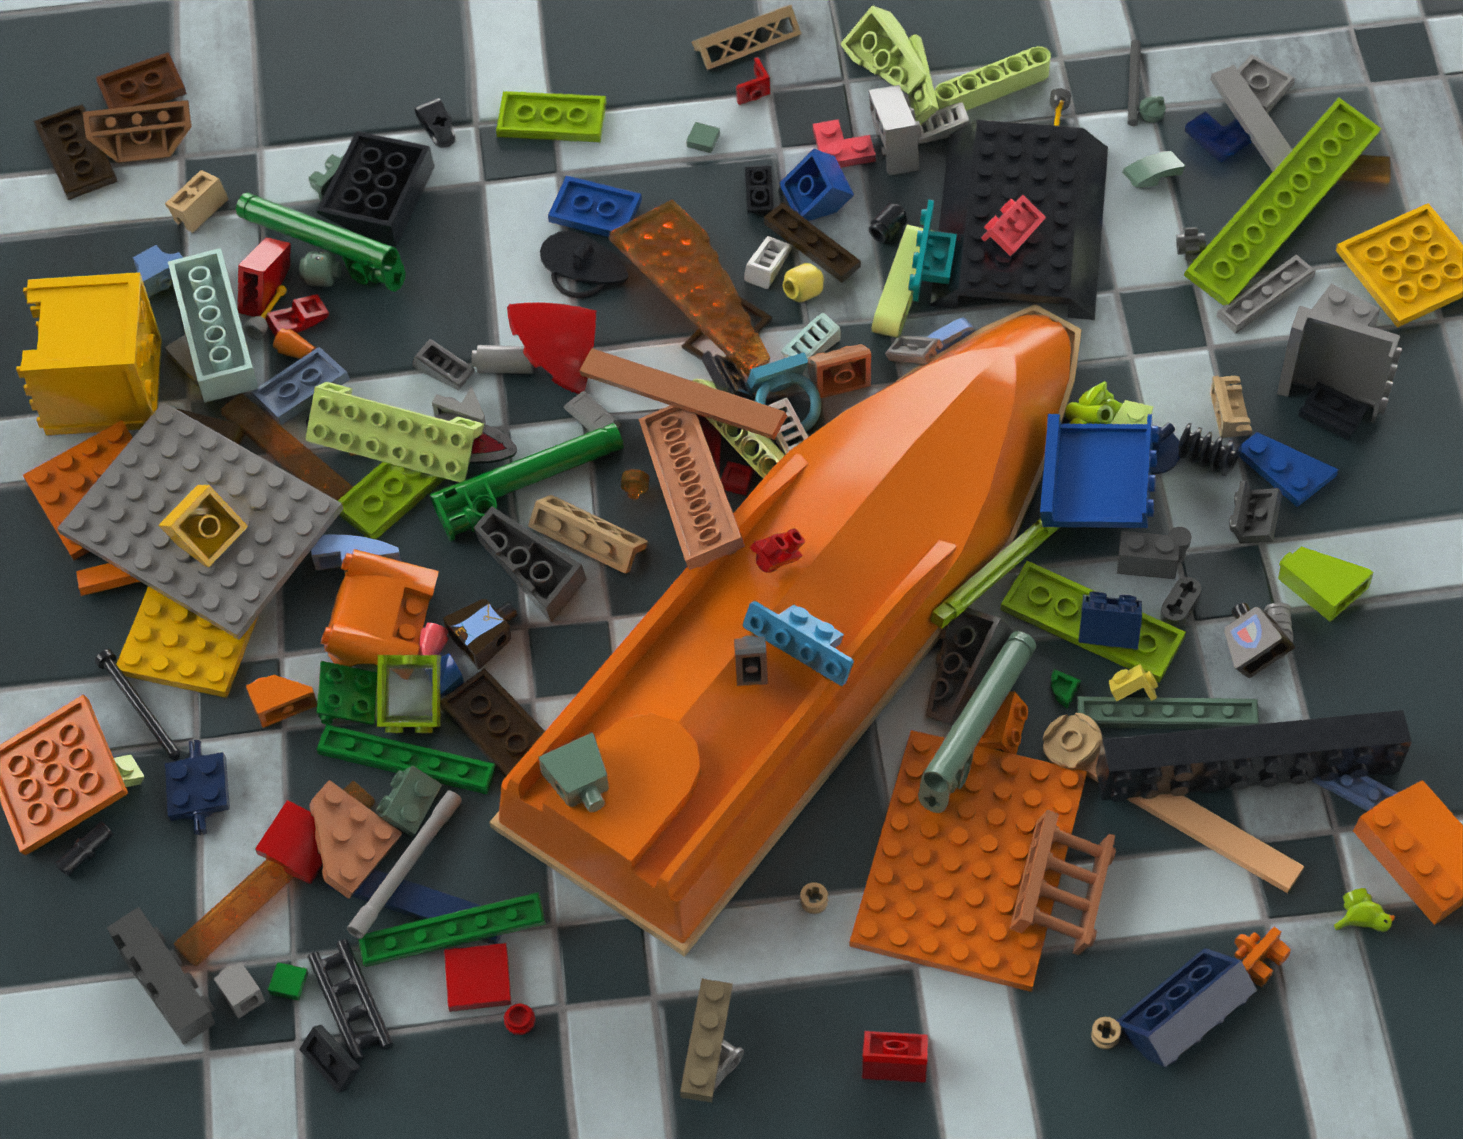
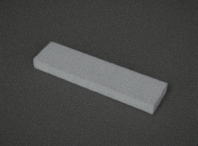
M1296 254L1236 297L1229 305L1226 304L1219 309L1216 317L1236 334L1315 277L1316 271Z

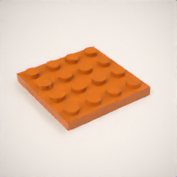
M122 420L23 474L24 479L73 561L90 551L61 535L57 528L133 438Z
M81 695L0 744V803L19 851L24 855H28L128 794L91 703L84 695Z

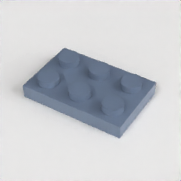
M318 347L260 385L259 389L251 391L254 399L283 425L312 405L316 386L324 382L343 385L350 378L347 371Z

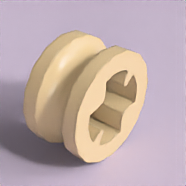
M812 882L802 888L800 903L806 912L818 914L826 909L828 905V892L822 884ZM812 893L819 894V900L816 899V903L809 902L808 895L812 897Z
M1111 1017L1097 1019L1093 1024L1091 1032L1093 1043L1101 1049L1115 1047L1120 1039L1121 1027ZM1103 1027L1110 1029L1109 1039L1102 1037Z

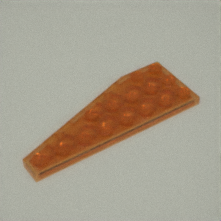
M673 199L610 232L609 240L747 376L750 375L751 369L769 364L770 356L759 334L755 333L750 323L751 318L747 312H744L741 306V299L727 271L721 267L718 261L719 256L716 250L712 249L707 232Z

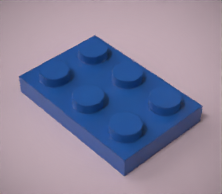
M566 176L548 214V221L624 241L642 202V195Z

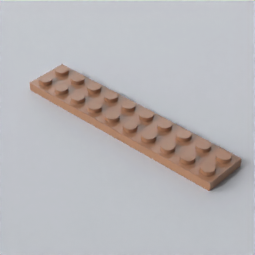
M670 405L640 418L639 422L689 570L706 566L710 561L724 555L734 554L738 549L745 547L697 414Z

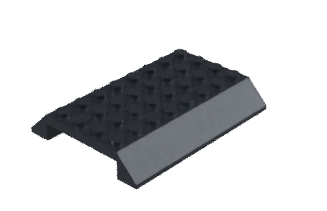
M975 120L950 134L939 232L957 234L949 284L933 282L930 307L958 309L959 296L1068 304L1067 318L1095 320L1108 147L1086 129L1080 127ZM1024 195L1046 218L1016 252L1010 256L991 237L985 242L981 237L987 232L984 226L995 215L999 218L1003 214L1000 209L1011 198L1016 201Z

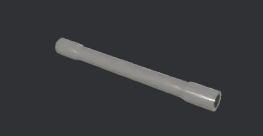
M453 791L446 792L433 810L431 817L370 900L359 910L347 927L348 932L352 936L362 939L386 902L443 824L450 819L461 804L462 799L457 793Z

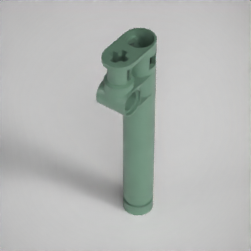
M1015 631L1010 634L921 777L918 799L929 811L935 813L943 812L948 805L950 794L956 788L961 789L970 772L976 745L1036 650V643L1030 635L1021 631Z

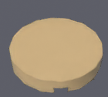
M1075 713V715L1068 716L1066 714L1060 716L1050 723L1044 732V754L1051 763L1062 768L1072 770L1084 768L1098 756L1103 739L1102 733L1095 721L1085 714Z

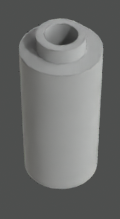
M478 345L477 350L472 351V367H476L478 373H534V366L523 354L524 346Z

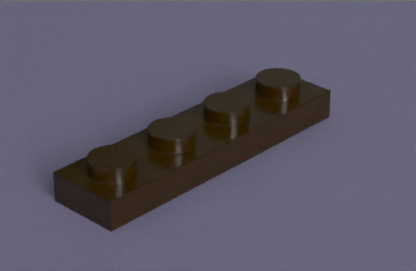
M782 202L764 217V224L841 283L861 267V260Z

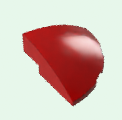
M544 302L509 304L507 306V315L513 336H519L524 345L523 354L535 368L543 367L553 376L552 382L576 394L585 391L588 378L582 376L579 370L591 349L594 348L596 310Z

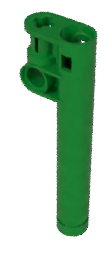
M244 193L237 202L236 213L238 217L342 256L348 273L360 284L366 285L369 281L376 284L381 282L386 285L388 290L395 292L402 287L405 281V268L398 250L394 247L251 193Z
M612 423L604 426L603 429L599 428L430 494L433 507L448 539L452 542L455 540V535L468 530L475 531L474 527L485 515L482 513L487 512L491 506L498 510L496 498L606 456L610 452L624 449L622 437L617 426Z

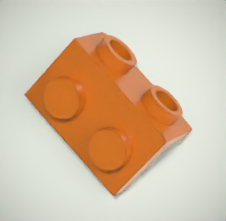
M1015 691L1009 692L977 746L1002 749L1004 752L1011 754L1017 753L1018 746L1021 743L1024 723L1028 717V706Z

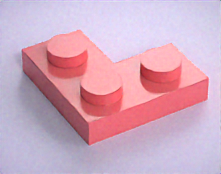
M839 120L813 124V133L818 150L835 156L840 168L876 162V154L870 135L844 139Z

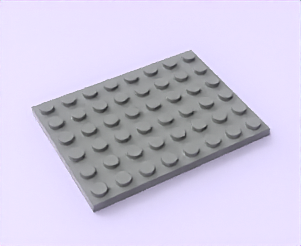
M162 402L57 529L61 535L240 640L344 508L339 501ZM197 485H210L248 526L209 568L177 546L158 526Z

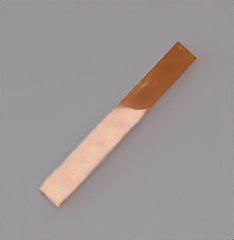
M354 780L343 789L367 808L375 804L374 798ZM266 859L174 942L175 948L197 967L290 882L294 876L286 873L283 866Z

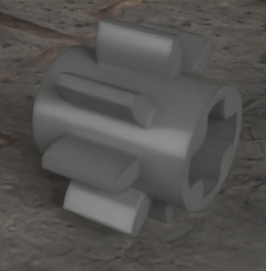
M1196 227L1183 228V234L1176 235L1177 254L1184 255L1186 261L1195 260L1199 253H1202L1206 248L1205 233H1198V228Z

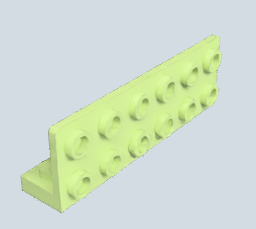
M324 382L315 387L306 441L456 482L466 480L473 441L482 435L484 423L461 417L446 421L351 395L353 388L330 382Z

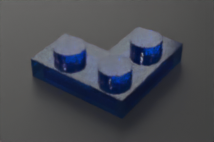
M1205 111L1185 126V132L1220 163L1252 142L1251 136L1245 132L1237 118L1223 127Z

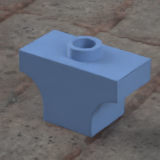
M155 245L133 257L137 272L141 273L148 298L173 285L168 261L183 258L179 252L166 254Z

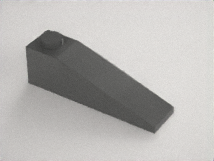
M967 608L941 629L940 639L942 640L940 654H937L935 664L938 668L936 679L931 684L926 712L927 717L951 726L954 724L1010 634L1015 632L1004 620Z

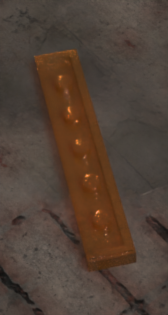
M243 393L237 395L220 409L225 418L242 427L245 435L296 478L337 501L353 488V486Z

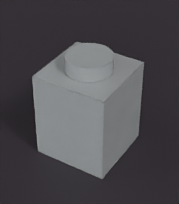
M241 961L235 965L225 967L214 978L220 993L238 1019L265 1002L260 988Z

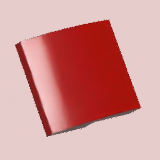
M287 800L256 846L255 851L257 855L283 866L286 873L309 884L313 882L323 866L315 837L316 826L314 816H311L310 811Z

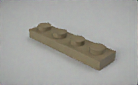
M701 978L680 1098L712 1102L733 983Z

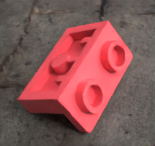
M1024 195L1016 201L1011 198L1000 209L1003 214L999 218L995 215L984 226L987 232L981 239L985 242L991 237L1011 256L1046 217Z

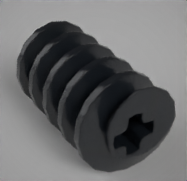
M1188 423L1178 445L1179 458L1183 459L1189 454V461L1191 463H1195L1199 459L1200 467L1204 468L1210 463V470L1212 472H1216L1220 468L1221 476H1227L1237 463L1242 450V444L1236 450H1233L1232 440L1226 446H1223V436H1219L1213 442L1211 431L1205 437H1202V428L1199 427L1192 433V423Z

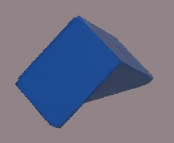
M450 653L441 657L440 698L451 693L464 683L463 675ZM424 669L425 676L432 686L433 669Z

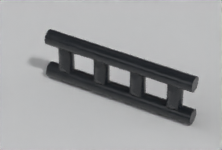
M342 939L336 944L339 950L338 953L321 959L319 952L316 951L310 953L307 958L348 1053L358 1063L364 1059L361 1049L379 1042L382 1050H387L394 1044L347 939ZM345 964L350 978L333 985L327 971ZM356 989L362 1004L344 1011L338 997ZM368 1016L373 1031L356 1038L350 1023Z

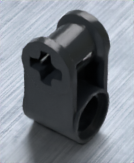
M439 97L414 108L421 127L426 130L437 147H449L455 142L456 136L451 127V116L446 111Z

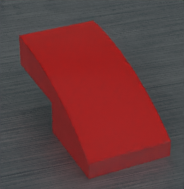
M315 294L293 299L292 307L267 313L266 322L275 337L282 328L286 330L292 329L294 332L299 333L329 317V311L319 295Z

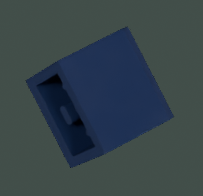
M1096 591L1090 592L1089 595L1083 594L1078 643L1138 649L1142 621V601L1137 600V597L1132 595H1119V598L1107 597L1106 593Z

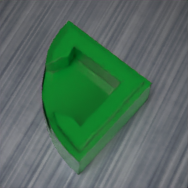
M1054 669L1051 676L1052 694L1062 706L1068 708L1080 687L1081 680Z

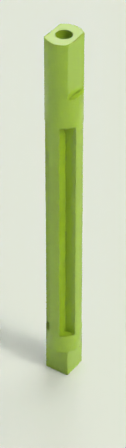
M1041 518L1038 519L945 599L933 611L931 622L941 629L944 628L1060 527H1043Z

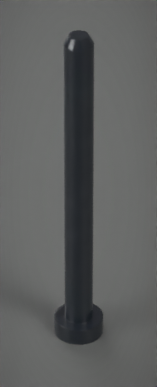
M111 649L100 652L95 658L97 666L100 669H106L171 759H178L180 757V750L115 663L116 655Z

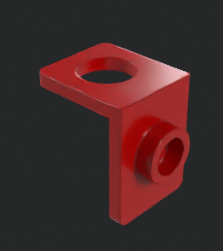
M758 57L754 58V74L756 79L736 86V101L738 105L758 100L770 94V76Z

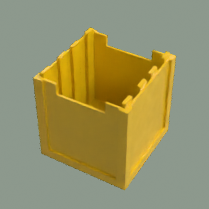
M141 273L28 279L27 288H23V293L27 304L36 305L30 306V311L33 318H39V321H36L38 343L37 350H23L21 366H16V371L19 378H24L26 381L23 388L26 396H32L29 403L32 411L37 410L39 417L36 418L39 428H43L46 436L101 432L122 420L128 430H140L158 408L162 342Z

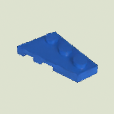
M1258 432L1242 443V450L1239 456L1274 488H1279L1282 495L1296 507L1333 480L1339 470Z

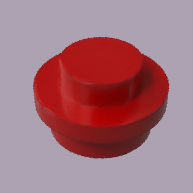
M525 1004L512 1005L504 1014L506 1029L515 1035L528 1033L535 1025L534 1011Z

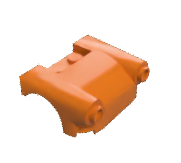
M353 549L351 554L346 553L341 569L346 571L345 577L337 593L329 626L325 628L321 639V644L325 648L324 651L328 653L333 663L349 667L357 664L378 665V655H418L421 629L424 625L430 599L434 593L439 571ZM389 668L405 680H408L414 671V668Z

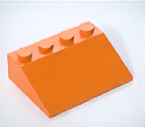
M1423 780L1381 801L1360 816L1353 832L1434 925L1463 905V825Z

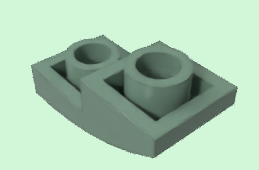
M1166 151L1144 157L1125 167L1122 173L1136 188L1158 186L1161 177L1182 175L1185 165L1172 151Z

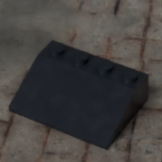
M356 131L316 210L317 214L354 233L386 245L397 247L435 167L430 146Z

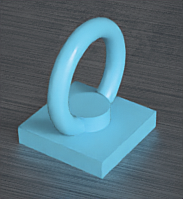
M805 352L751 369L747 383L753 393L757 392L755 402L766 405V398L769 392L781 391L793 384H797L806 391L810 399V411L801 424L806 432L815 425L821 413V397L813 382L803 376L808 364ZM793 427L781 433L783 436H787L796 431Z

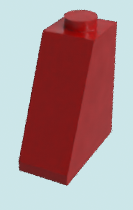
M266 237L238 265L239 313L255 317L261 316L276 294V288L282 284L290 269L291 243Z

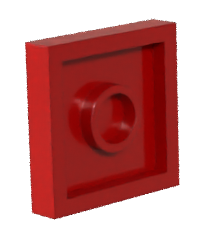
M506 943L444 950L449 1012L512 1005L508 948Z

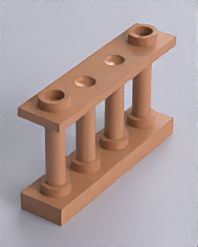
M1047 810L1036 821L1010 929L1022 933L1029 925H1034L1035 923L1075 938L1073 954L1079 955L1087 947H1091L1096 939L1097 930L1094 929L1108 865H1111L1116 854V848H1113L1115 835L1109 834L1097 845L1059 830V826H1056L1059 814ZM1058 842L1094 856L1095 861L1092 872L1053 857V853H1050L1051 844ZM1049 868L1088 883L1086 899L1046 884V880H1043L1044 872ZM1044 896L1081 910L1082 916L1079 926L1040 912V909L1036 907L1038 898Z

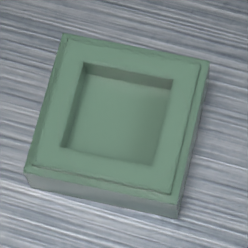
M695 122L686 140V146L712 153L720 136V128Z

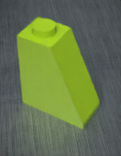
M1301 546L1293 554L1288 552L1281 559L1278 579L1331 622L1369 589L1374 572L1368 568Z

